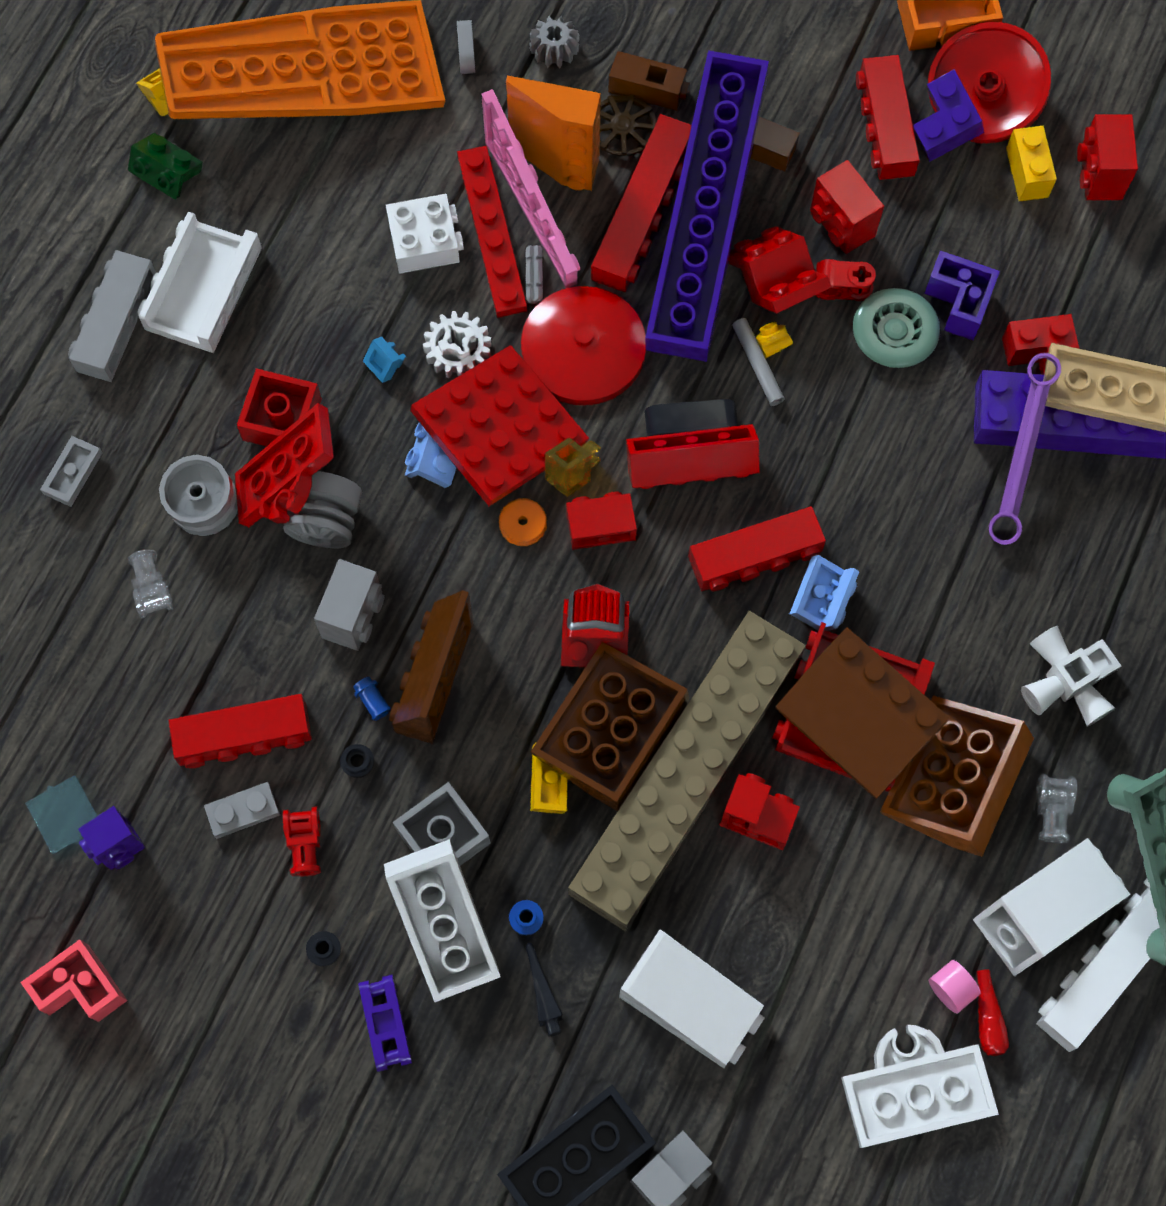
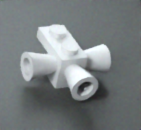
M1054 626L1030 643L1052 665L1046 674L1047 678L1021 687L1025 702L1035 714L1041 715L1059 697L1064 702L1074 697L1088 727L1115 709L1092 686L1121 667V664L1103 639L1085 650L1080 648L1070 654L1058 626Z

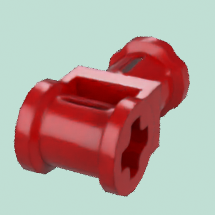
M312 807L311 811L293 813L289 810H283V829L288 849L292 850L293 868L290 869V875L304 877L321 873V867L317 865L316 848L320 847L321 836L318 807Z

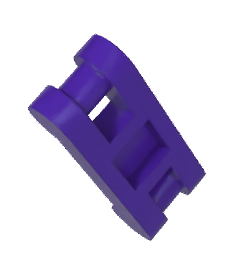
M393 974L383 976L382 981L370 983L369 980L359 982L358 985L377 1072L388 1070L389 1065L401 1063L402 1066L412 1064ZM386 994L387 1003L374 1006L373 997ZM395 1039L397 1049L385 1052L382 1042Z

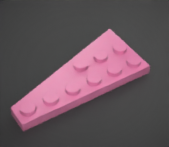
M491 89L482 93L485 144L564 286L570 288L577 285V274L580 271L578 260L573 253H569L564 235L558 229L539 189L537 173L532 164L528 165L524 157L523 148L516 139L494 90Z

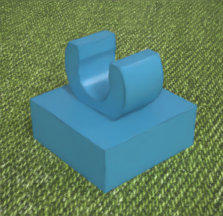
M381 336L372 340L363 362L383 383L392 379L396 369L401 367L406 356L405 354L398 355L394 350L396 344L394 342L387 343Z

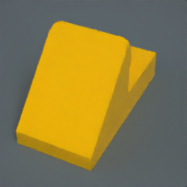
M159 68L136 82V84L159 115L165 116L168 114Z

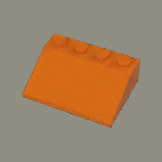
M507 75L508 122L516 139L523 148L525 159L561 185L568 186L573 190L585 189L592 191L600 155L601 93Z

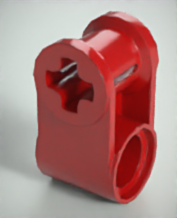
M825 259L819 261L816 265V271L827 275L831 284V288L816 295L818 298L824 300L864 301L873 292L876 271L867 262Z

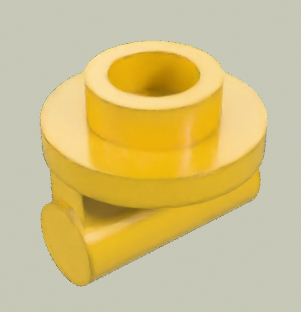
M777 322L764 325L759 329L760 333L756 336V340L765 358L793 344L785 325H778Z

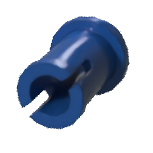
M366 677L353 686L356 691L354 696L356 698L360 697L372 716L373 721H377L390 713L391 707L376 687L378 682L376 680L372 681L370 677Z

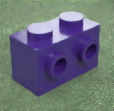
M112 806L78 828L84 838L79 841V844L89 859L92 858L97 865L103 863L110 870L115 867L116 869L125 867L134 860L133 855L145 848L129 820L115 806Z

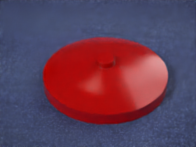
M985 22L959 31L940 48L930 67L928 83L955 69L982 119L984 133L973 138L970 142L988 144L1010 139L1013 129L1028 128L1038 119L1049 99L1051 69L1044 49L1030 33L1008 23ZM929 96L932 109L936 113L937 110Z
M570 287L549 295L529 314L521 336L522 359L558 401L573 405L600 404L622 394L637 379L642 370L646 354L645 330L636 311L618 295L597 287Z

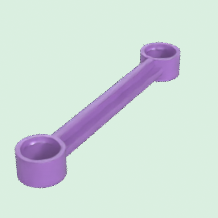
M1040 353L1034 356L1027 368L1031 384L999 514L995 515L989 524V534L999 544L1007 545L1015 542L1022 532V525L1018 518L1050 386L1058 380L1061 373L1059 360L1049 353ZM1040 358H1047L1056 367V374L1049 381H1037L1032 375L1031 367ZM1001 517H1009L1017 525L1016 535L1009 540H1001L994 534V523Z

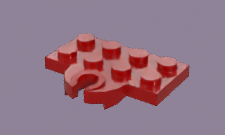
M317 403L235 473L238 519L240 524L251 527L263 517L276 523H287L290 520L287 510L297 515L302 510L312 487V475L334 458L327 407Z

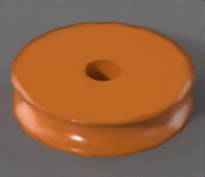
M518 498L510 501L503 507L499 515V528L502 536L509 543L516 546H529L538 542L543 537L547 529V516L544 509L536 501L528 498ZM524 519L527 521V523L525 525L519 524V521Z

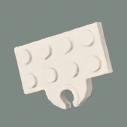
M916 1025L906 1026V1033L914 1042V1048L911 1053L905 1054L897 1049L896 1038L898 1033L894 1028L887 1032L878 1042L874 1054L875 1069L841 1078L860 1148L999 1115L979 1044L944 1052L940 1040L930 1030Z

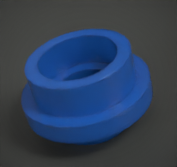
M520 901L510 911V925L514 931L521 935L534 934L543 924L542 909L533 901ZM522 912H530L533 915V919L529 923H523L520 920Z

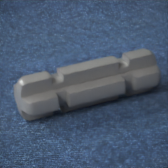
M530 245L526 247V302L530 305H538L543 300L542 248L538 245Z

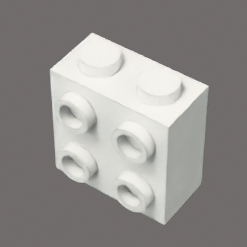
M447 194L386 205L399 274L460 262L458 251L464 250L461 232L454 231L453 224L458 223L455 204L449 205Z

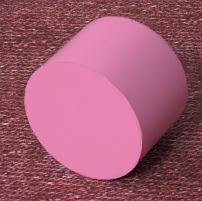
M951 960L928 979L937 997L948 1009L956 1014L981 994L980 988L973 977L955 960Z

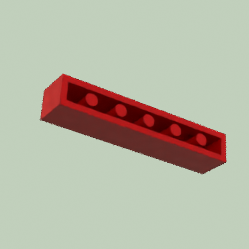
M660 114L591 265L592 281L622 292H626L630 282L633 284L636 282L641 268L638 265L641 256L647 257L652 245L650 236L653 231H659L663 220L662 209L664 206H670L675 189H672L675 181H680L692 125Z

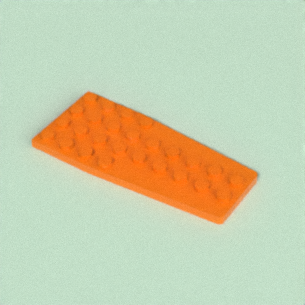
M421 0L327 7L163 32L155 36V47L168 114L173 119L354 116L441 108L445 105V96Z

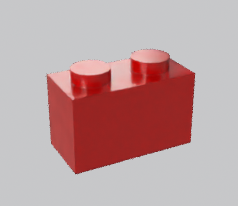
M610 492L601 498L594 499L582 496L566 503V516L572 550L636 540L637 528L630 493Z

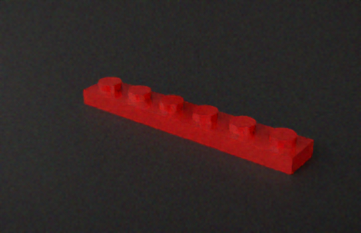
M487 145L457 151L458 162L496 316L499 318L527 312V304Z

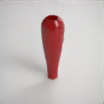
M990 970L976 971L981 991V994L978 996L981 1048L988 1056L1002 1055L1009 1048L1007 1029L992 985Z

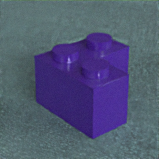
M955 69L927 84L929 96L937 112L913 125L915 136L929 162L984 133L982 119Z
M940 250L924 294L953 304L944 331L974 341L1000 271Z

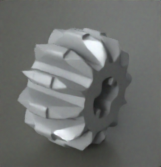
M548 16L546 23L538 20L536 29H531L530 51L532 54H535L537 63L545 61L547 68L552 63H556L561 68L562 61L571 64L573 55H577L579 52L578 30H574L572 21L564 23L562 16L557 21Z

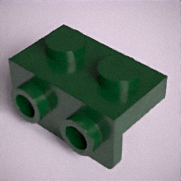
M152 133L131 146L128 171L171 198L177 199L181 195L182 184L201 172L203 162L192 156L189 152L167 141L163 136Z

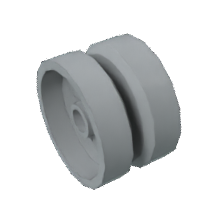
M202 455L182 457L171 464L162 476L159 487L161 503L175 523L189 534L199 536L216 534L228 527L235 518L238 511L236 486L223 466L211 457Z

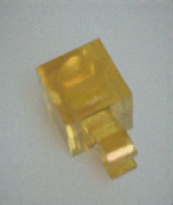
M567 438L545 453V480L568 497L590 482L591 468L600 462V458L595 453L600 451L601 447L592 440L581 447L571 438Z

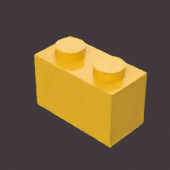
M1044 126L1013 129L1006 151L1018 200L1027 201L1049 198L1057 178Z

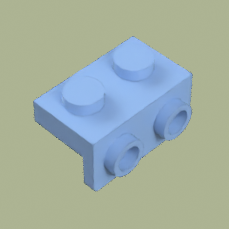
M419 422L414 433L417 437L414 447L408 452L405 460L407 465L405 476L412 478L419 475L444 488L449 487L452 484L457 467Z
M820 555L812 556L791 608L790 615L816 630H819L821 622L826 623L824 629L826 631L837 629L845 619V608L849 598L856 590V579L859 571L855 568L843 570Z

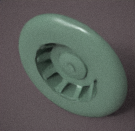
M888 288L871 294L859 305L853 319V334L859 348L871 360L887 367L905 368L916 365L931 355L939 341L940 323L934 308L925 298L907 289Z

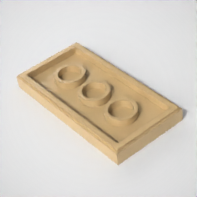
M1051 343L1048 353L1054 355L1059 360L1061 373L1058 380L1050 386L1046 402L1047 407L1166 432V367ZM1048 359L1043 381L1051 380L1056 374L1054 363Z

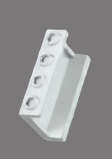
M188 212L184 221L181 220L178 223L176 238L172 247L169 246L164 253L163 266L160 272L155 273L152 278L151 291L147 299H143L140 303L138 316L144 329L214 353L262 249L258 234L245 230L244 235L240 236L197 221L194 213Z

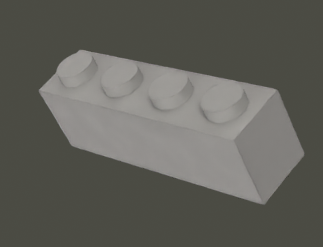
M115 250L112 260L107 261L104 267L103 281L100 287H96L93 292L90 311L81 320V331L77 341H73L69 348V360L76 372L112 382L139 318L138 309L143 299H147L151 290V281L156 273L151 260Z

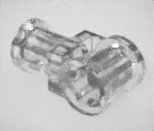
M154 550L137 551L128 557V563L133 566L136 579L131 581L134 589L135 605L141 619L146 618L148 613L162 609L174 610L168 586L161 572L157 570L155 562L157 553Z
M1040 773L1036 790L1038 814H1043V831L1039 832L1040 840L1051 843L1070 841V835L1067 834V817L1074 810L1077 794L1076 777L1070 776L1068 779L1048 777L1046 773Z

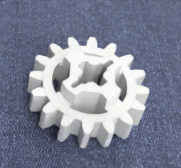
M452 311L450 319L441 314V323L431 322L430 329L432 332L424 333L426 343H423L424 353H427V363H435L434 370L436 373L444 369L446 378H450L453 372L460 376L463 372L483 362V358H490L491 356L489 349L492 346L491 337L487 336V326L480 327V318L478 317L470 321L468 312H465L462 318H459L456 311ZM442 335H444L443 339L440 340V341H438L439 338H440ZM478 344L477 350L471 356V351L476 349V345Z

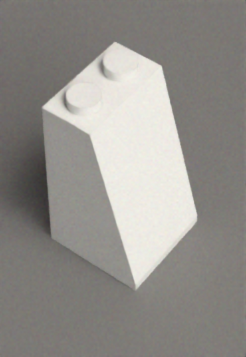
M1087 838L1002 896L976 916L973 921L1013 976H1016L1131 894L1125 888L1122 879L1113 872L1103 859L1100 850Z
M662 930L658 931L620 990L619 998L722 1068H725L729 1061L734 1065L746 1048L741 1044V1041L747 1032L754 1035L765 1018L759 1014L764 1007L763 1004Z

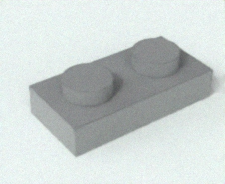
M71 436L42 485L41 492L52 499L72 507L101 457V449Z
M269 782L204 805L216 839L280 816Z

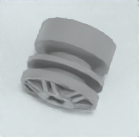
M317 471L312 475V487L309 497L299 514L297 515L287 510L290 520L284 523V532L300 542L313 546L338 549L349 546L352 540L351 531L355 526L354 519L350 516H354L358 512L362 495L361 488L355 482L345 477Z

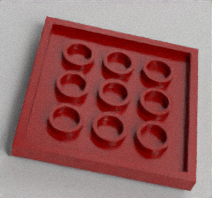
M511 345L413 403L410 409L411 413L488 506L496 503L586 445L589 440L586 433Z

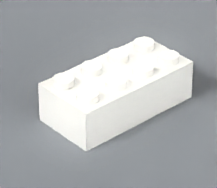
M450 839L384 864L386 880L434 1002L500 978L496 959Z

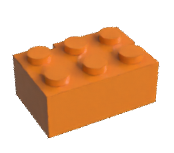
M897 0L909 51L933 48L938 41L943 46L953 35L967 27L985 22H1002L1003 20L999 0Z

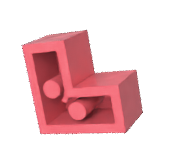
M80 939L20 982L39 1011L50 1016L76 998L88 1017L99 1022L128 1001L91 947Z

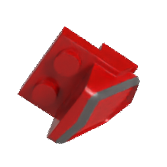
M595 584L571 592L569 599H564L561 666L586 667L602 642L625 655L628 654L629 601H625L623 594L600 584Z

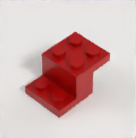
M779 227L768 228L757 239H747L734 245L735 249L730 252L729 264L741 269L752 302L776 314L831 288L829 277L815 271L804 236Z

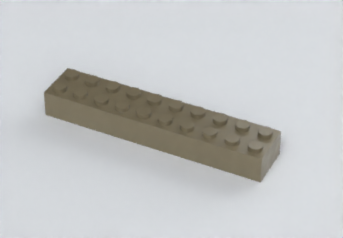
M748 611L569 885L568 895L626 932L802 657L805 644L751 611Z

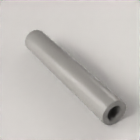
M741 318L735 321L732 326L770 405L776 406L782 403L785 398L747 319Z

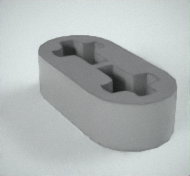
M472 20L457 21L460 73H476Z

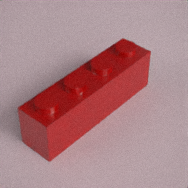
M899 55L864 58L860 71L856 72V86L858 90H862L863 94L861 98V113L863 116H867L868 124H866L867 142H872L873 146L871 151L872 168H877L879 180L915 176L920 160Z
M753 424L626 439L628 473L632 488L649 489L656 485H682L690 481H714L718 478L732 476L742 478L750 474L760 473L759 439Z
M812 506L692 545L689 548L688 558L701 592L708 589L715 592L726 588L729 582L741 579L743 582L752 580L760 575L759 572L768 569L772 571L782 570L788 567L790 562L798 559L809 561L812 556L820 555L826 539Z
M302 694L168 720L174 759L180 766H185V768H198L205 765V761L218 759L220 762L233 761L238 758L239 754L249 752L252 755H263L272 751L271 748L285 746L287 749L298 748L305 745V741L312 740L307 706Z

